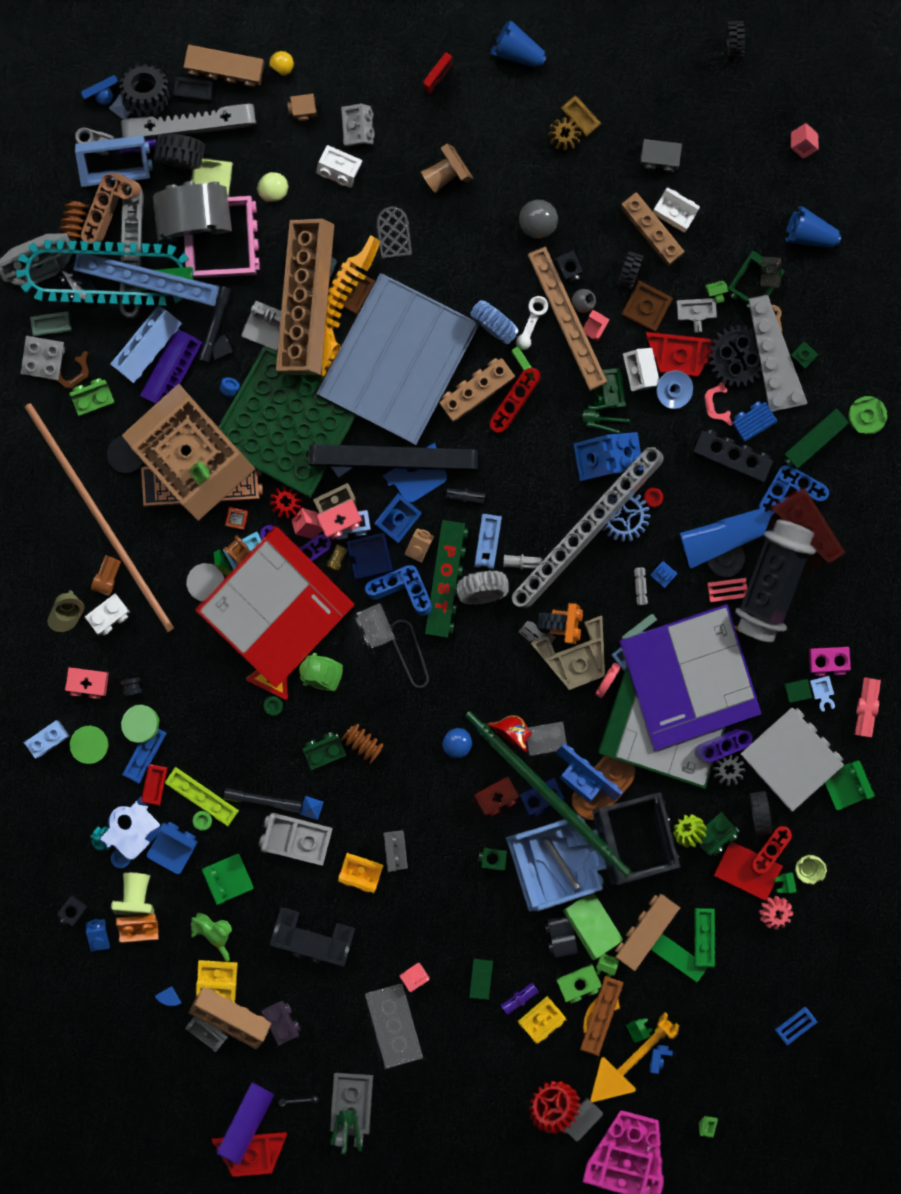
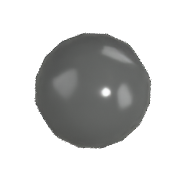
M545 200L530 201L521 209L519 215L520 227L531 238L542 239L548 237L557 227V211L551 203Z

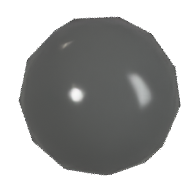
M588 289L578 290L572 298L573 307L581 313L591 311L596 304L595 295Z

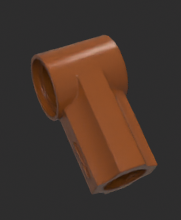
M105 555L99 573L96 574L93 580L91 590L109 597L114 587V579L121 561Z

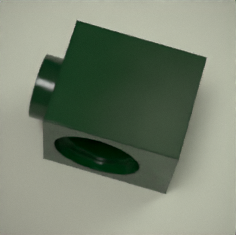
M803 342L790 357L803 371L818 354L806 342Z
M484 848L483 852H479L478 863H482V868L505 870L507 850ZM491 853L498 856V861L495 864L487 862V856Z

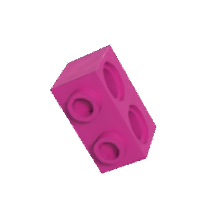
M849 647L809 649L810 672H815V676L827 675L826 672L834 671V675L846 674V670H851ZM836 656H841L844 659V664L841 667L837 666L834 662ZM817 657H822L825 660V665L822 668L817 667L815 664Z

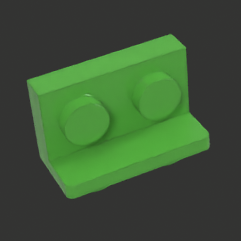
M99 378L91 381V385L87 387L80 385L72 389L73 392L69 394L78 416L115 403L106 380L102 381Z

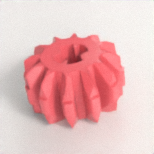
M775 896L774 900L768 898V904L762 903L764 909L759 911L763 915L761 921L766 922L768 928L773 927L777 930L779 925L785 928L784 923L791 922L788 917L793 915V912L790 911L792 906L784 898L780 899L778 896Z

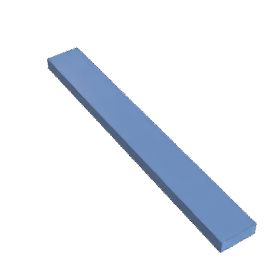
M77 254L73 269L215 306L219 290L218 286L91 254Z

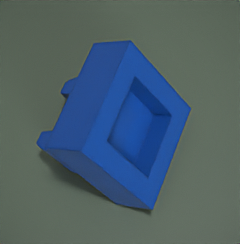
M662 561L650 576L665 588L677 573Z

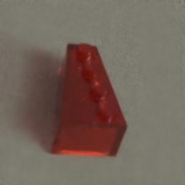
M804 487L799 488L770 507L782 520L812 531L814 535L810 545L826 562L830 563L845 554Z

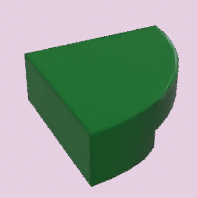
M220 550L215 551V566L224 575L228 576L232 572L228 560Z

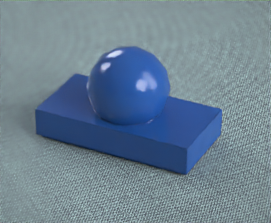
M113 75L82 91L81 94L84 99L95 94V100L99 104L107 105L113 100V91L109 86L117 83L118 80Z

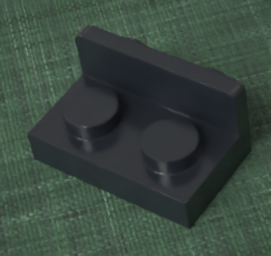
M75 263L62 268L56 275L59 286L63 287L64 290L97 291L87 273L73 270ZM68 293L69 303L74 308L78 307L81 303L73 302L75 293ZM80 293L81 301L84 302L87 294Z

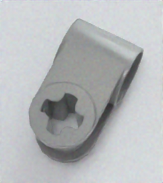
M80 128L76 132L78 144L87 143L80 141V136L84 133L90 135V139L87 142L114 139L111 135L88 128ZM108 150L96 152L105 156L109 154Z

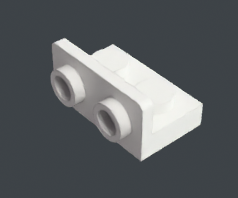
M327 145L318 162L316 173L324 178L334 180L340 185L351 187L362 160Z
M114 594L86 615L85 618L94 628L97 635H106L113 629L111 627L116 622L120 624L128 618L126 614L130 611L120 598Z

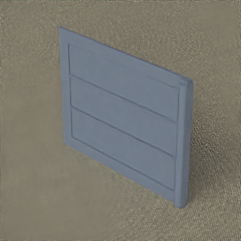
M380 273L322 382L317 395L416 445L480 324Z

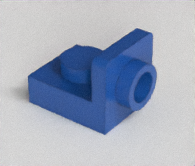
M657 1045V1048H652L649 1068L651 1073H659V1069L663 1068L664 1059L661 1057V1054L672 1055L673 1051L668 1050L669 1046Z

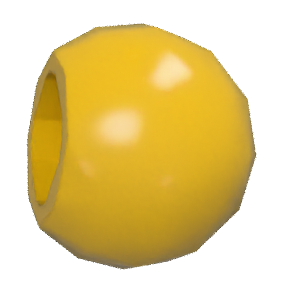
M279 51L272 55L269 65L284 76L291 72L294 62L289 53Z

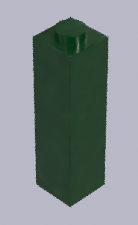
M836 408L783 455L786 458L784 462L791 469L793 467L798 469L849 422Z

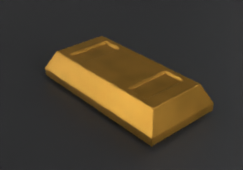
M576 96L561 108L570 119L574 120L575 124L579 125V129L586 136L601 124Z

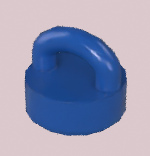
M224 378L220 384L221 393L228 398H234L240 388V384L233 378Z

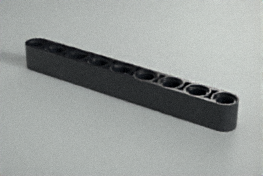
M309 445L308 465L478 470V450Z

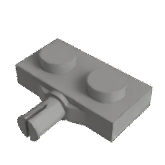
M715 298L677 301L678 321H694V333L702 332L701 321L717 317Z

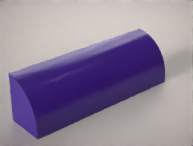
M177 330L171 337L140 396L157 404L175 386L180 384L202 342L190 334Z
M254 1083L251 1084L217 1152L219 1156L240 1165L274 1097L272 1093Z

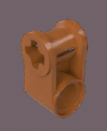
M237 535L228 547L223 548L238 563L251 552L248 549L249 547Z

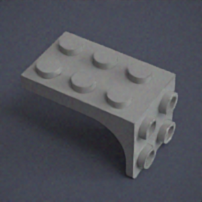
M271 813V816L266 817L264 828H267L266 835L261 836L259 843L263 852L275 853L323 866L333 828L276 813Z

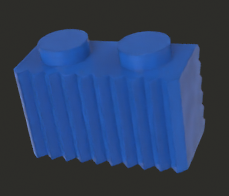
M759 401L750 407L751 411L747 414L741 412L733 417L735 421L732 422V425L743 442L748 441L777 422L766 402L761 404Z

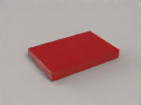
M731 842L728 844L714 876L763 900H767L775 883L774 878L778 877L783 866L774 862L765 874L756 875L751 869V863L758 854ZM766 858L760 863L756 862L758 870L765 869L763 864L767 861Z

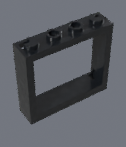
M661 792L592 810L598 837L617 855L618 851L608 812L650 801L665 864L635 872L625 877L614 865H610L605 860L611 885L629 882L680 867L679 855L674 846L675 838L670 830V819L666 814L665 801L662 799Z

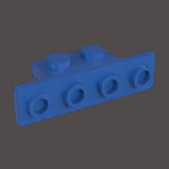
M562 744L555 752L570 764L560 779L588 802L594 798L599 790L604 792L613 801H616L622 794V791L619 790L616 784L611 783L604 777L603 773L590 766L589 762L578 756L570 746Z

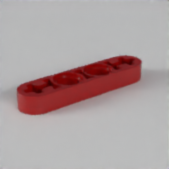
M525 369L490 421L493 431L502 432L509 427L540 380L541 375L537 369ZM527 373H534L533 377L535 380H530L527 385L521 383V381L526 382L529 376ZM518 387L525 389V395L522 398L516 395ZM508 402L513 403L515 406L513 413H508L505 409ZM504 415L507 416L502 421L503 427H497L498 423L496 420L502 419Z

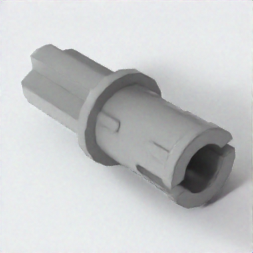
M504 555V567L521 568V570L523 568L536 569L542 563V558Z

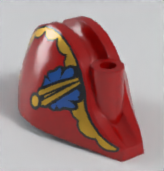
M510 715L500 721L487 724L491 730L525 753L527 752L526 741L532 733L528 730L521 717Z

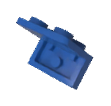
M168 822V824L163 823L159 829V834L147 853V857L172 872L180 874L198 841L195 840L196 836L187 831L185 833L180 832L177 825Z

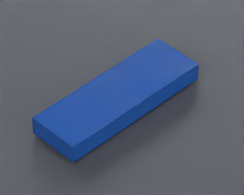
M158 728V732L152 740L147 743H139L122 775L140 784L167 733Z

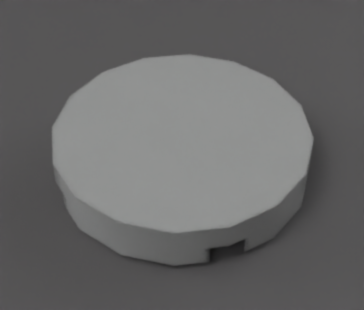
M203 563L197 565L187 576L188 591L194 598L204 601L224 580V575L212 564Z

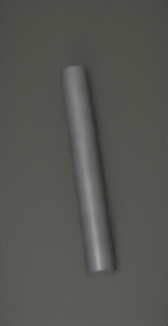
M548 838L543 841L574 891L581 887L551 839Z

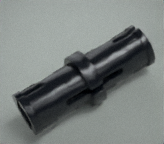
M447 488L446 500L460 501L463 504L474 503L484 505L485 493L468 491L469 489L463 491Z

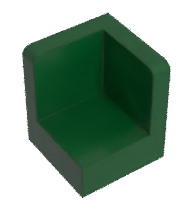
M808 679L784 684L790 703L812 698Z

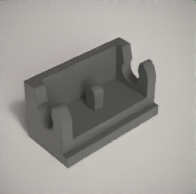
M195 1016L185 1028L215 1052L229 1036L222 1030Z

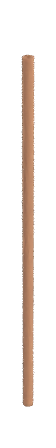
M32 404L26 405L24 408L167 632H170L174 627Z

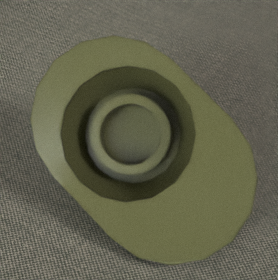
M71 590L68 593L59 595L55 599L54 606L48 616V625L56 632H65L72 629L84 611V603Z

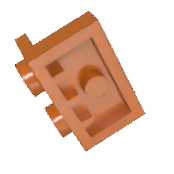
M155 914L116 918L120 943L158 940V921Z

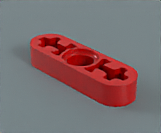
M781 826L773 832L751 863L753 873L763 875L770 869L791 839L792 834L789 828ZM778 832H779V833L785 832V833H786V834H785V837H786L787 839L783 838V839L779 842V844L776 843V842H774V841H776V840L779 838V836H780V835L778 834ZM767 846H774L776 848V855H768L766 852ZM766 858L767 861L763 864L765 869L758 870L756 862L760 863Z

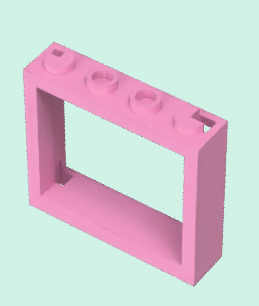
M251 196L228 197L229 206L246 205L250 268L195 271L192 234L184 236L185 254L189 258L186 261V267L193 268V278L256 275V270L259 269V258H255V251H258V239H254V232H257V220H253V213H256V201H252Z

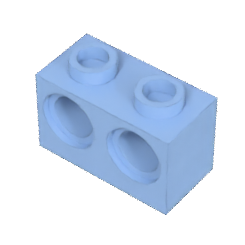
M55 721L24 743L34 758H39L70 736L61 723Z

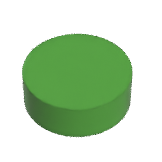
M206 811L197 812L193 817V825L198 830H206L212 824V817Z

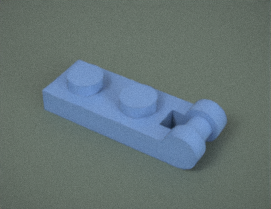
M482 515L475 567L480 568V566H484L494 570L501 516ZM482 553L490 554V558L482 559Z

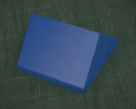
M398 493L374 524L399 543L422 513Z

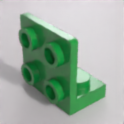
M859 760L842 766L825 782L836 810L874 797Z
M240 854L202 869L217 905L254 888Z

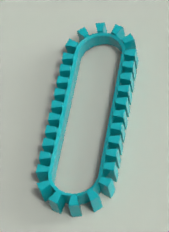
M44 240L45 249L38 250L35 242L28 246L34 253L30 258H27L22 253L20 254L18 261L27 263L26 270H16L17 278L27 276L29 282L22 285V289L26 293L32 287L38 289L34 298L43 301L44 292H50L49 302H57L56 293H62L61 302H70L68 293H75L73 302L82 303L81 293L87 294L85 303H94L93 294H99L97 303L106 304L105 294L111 295L110 304H118L117 295H123L122 304L130 305L129 295L135 296L134 305H142L141 296H148L146 305H154L153 296H160L158 306H167L165 297L170 295L165 293L43 289L32 281L29 272L30 264L36 256L42 253L167 257L174 260L180 268L183 267L182 263L188 261L189 258L185 253L179 259L175 258L173 254L176 247L168 245L167 254H160L162 244H154L155 253H148L150 244H142L143 253H136L137 243H129L131 252H124L126 243H117L118 252H112L113 242H105L106 251H100L101 242H93L94 251H88L89 241H80L82 250H76L77 241H68L70 250H63L64 240H56L57 249H51L52 240ZM173 296L175 303L183 300L181 297Z

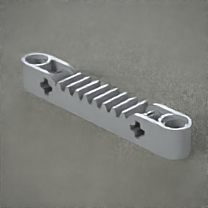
M253 104L222 107L217 113L213 110L211 116L208 115L207 111H205L203 117L197 112L195 118L190 113L188 119L182 114L180 120L177 115H174L172 121L169 116H167L166 121H163L161 117L157 120L151 116L121 121L123 138L144 135L145 139L158 138V135L163 133L185 135L248 127L256 124ZM225 114H228L230 117L227 122L222 119ZM149 124L153 125L152 131L148 130Z
M128 185L127 192L129 194L131 187ZM142 189L138 197L123 199L121 243H126L124 252H131L129 243H137L136 253H142L144 205ZM121 256V262L141 267L142 256ZM120 282V292H141L138 291V286ZM120 295V310L123 315L130 319L137 317L140 313L141 305H135L133 312H126L125 307L127 304H122L123 295ZM129 295L130 303L134 304L135 296Z

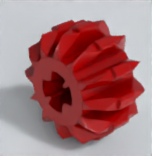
M283 486V492L281 493L277 488L276 492L279 495L271 494V497L276 499V501H271L270 505H277L272 511L275 513L280 509L279 517H282L285 512L286 518H290V511L295 516L297 513L294 508L298 510L302 508L296 505V503H301L303 500L301 498L295 499L300 493L295 492L292 494L294 490L291 488L287 492L286 486ZM284 497L291 500V504L288 507L281 504V500L284 501Z

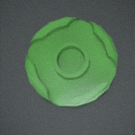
M871 396L861 397L850 407L848 413L849 422L858 433L865 435L874 434L885 425L887 410L880 400Z
M135 705L128 709L123 716L121 722L122 731L125 737L132 742L147 743L158 732L159 717L148 706Z
M94 726L79 728L70 740V750L74 758L86 764L100 761L107 754L109 747L108 738L105 733Z

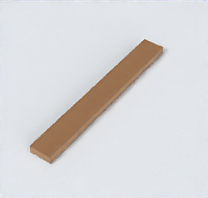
M546 247L529 253L528 257L589 391L606 385L607 380Z

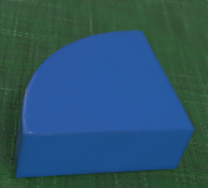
M173 986L155 996L158 1001L168 1006L182 1003Z

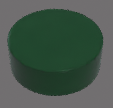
M269 697L265 700L264 710L268 715L276 716L281 713L283 703L278 697Z

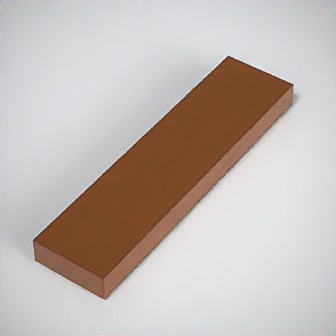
M607 976L604 977L580 1050L599 1056L624 982Z

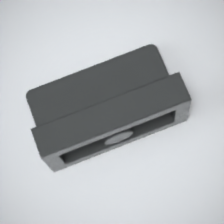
M588 1098L580 1104L581 1108L577 1109L580 1115L574 1117L577 1122L572 1121L570 1123L571 1128L565 1127V1132L576 1141H579L603 1115L602 1111Z

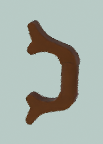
M84 351L81 357L75 358L81 364L82 371L73 379L65 381L61 376V372L59 380L47 379L58 381L66 388H74L77 384L87 379L89 375L86 364L88 352Z

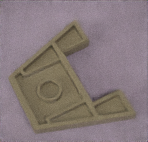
M602 616L584 622L590 641L557 654L554 652L549 636L530 643L568 690L605 676Z

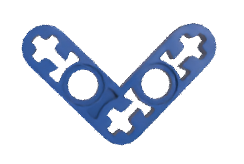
M785 465L777 472L759 505V509L765 510L763 504L769 503L770 499L767 498L769 495L772 499L778 500L777 503L773 501L771 504L773 510L767 512L773 515L789 487L817 502L826 500L829 490L817 480L795 468L791 469L788 465ZM787 469H789V474L793 477H795L796 473L799 475L795 479L794 484L791 483V481L793 480L792 478H783L784 474L782 473V470L786 471ZM805 478L808 480L809 485L806 489H801L798 486L799 479ZM812 483L816 485L813 488L817 490L824 489L823 493L825 496L818 498L815 491L812 490L811 494L807 491L810 490ZM775 485L782 487L783 492L780 496H775L772 493V488Z
M405 566L371 580L365 587L368 597L373 600L406 588L417 614L424 616L432 611L431 601L414 566ZM408 573L412 574L414 581H410ZM391 579L397 580L394 586H389L387 583ZM376 587L377 592H373L372 588ZM415 587L422 588L418 594L411 593ZM420 599H422L425 604V608L423 609L419 603Z

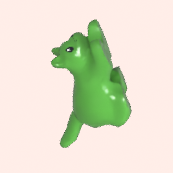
M197 913V918H192L191 937L196 935L206 937L211 944L217 946L224 959L228 962L229 953L224 945L232 931L230 924L225 920L213 923L207 915Z

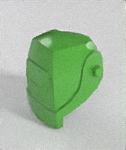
M312 653V656H307L300 665V679L304 682L303 685L305 686L309 684L316 689L335 691L341 680L343 665L333 659L317 656L316 653Z

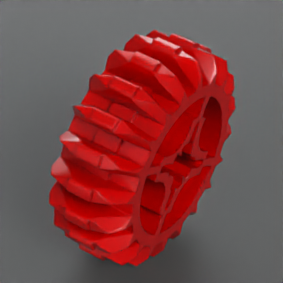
M552 1081L551 1086L545 1083V1089L538 1087L540 1092L538 1094L533 1093L536 1098L535 1100H530L533 1106L529 1108L533 1112L530 1117L534 1120V1124L540 1130H545L549 1134L551 1132L558 1134L559 1130L565 1132L566 1126L571 1128L570 1123L572 1121L577 1122L574 1117L580 1115L577 1109L581 1108L580 1104L577 1103L580 1099L576 1095V1091L563 1082L557 1084ZM550 1105H553L554 1107L556 1106L560 1110L558 1111L557 1109L552 1108Z

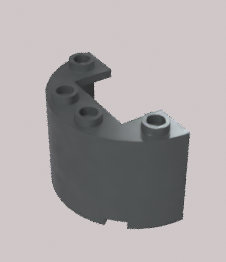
M188 181L183 186L168 185L165 190L155 193L153 196L158 244L178 242V237L207 231L213 235L232 232L227 188L220 185V182L195 184L194 181Z

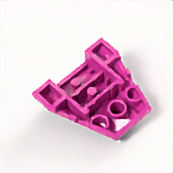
M620 1111L590 1158L583 1182L622 1194H661L663 1176L658 1120Z

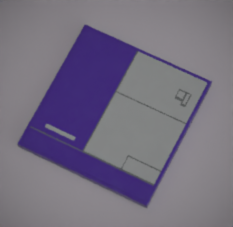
M727 604L619 640L654 751L761 714Z

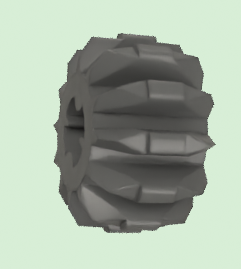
M732 754L727 755V760L725 757L721 758L723 762L719 760L714 761L719 767H712V770H719V773H716L714 777L722 776L719 780L720 784L726 779V785L730 786V779H732L734 784L738 783L735 777L743 779V776L738 773L745 772L744 768H739L744 762L736 763L739 759L738 755L733 760H731ZM732 765L733 773L726 774L724 767Z

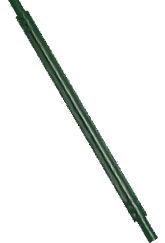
M471 711L466 713L465 717L477 728V732L610 865H614L625 877L631 874V871L618 859L619 856L485 723H482Z

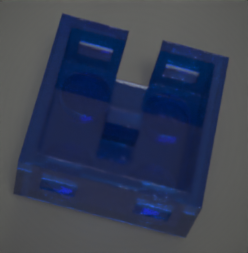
M384 533L347 541L350 557L355 559V563L352 566L356 580L393 571Z

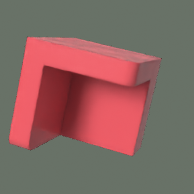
M805 123L791 133V148L804 159L818 150V134Z
M593 310L583 327L585 334L598 341L609 319Z
M302 508L292 519L295 534L310 539L317 537L323 530L317 517L320 513Z
M420 963L415 964L400 974V978L410 992L430 980Z

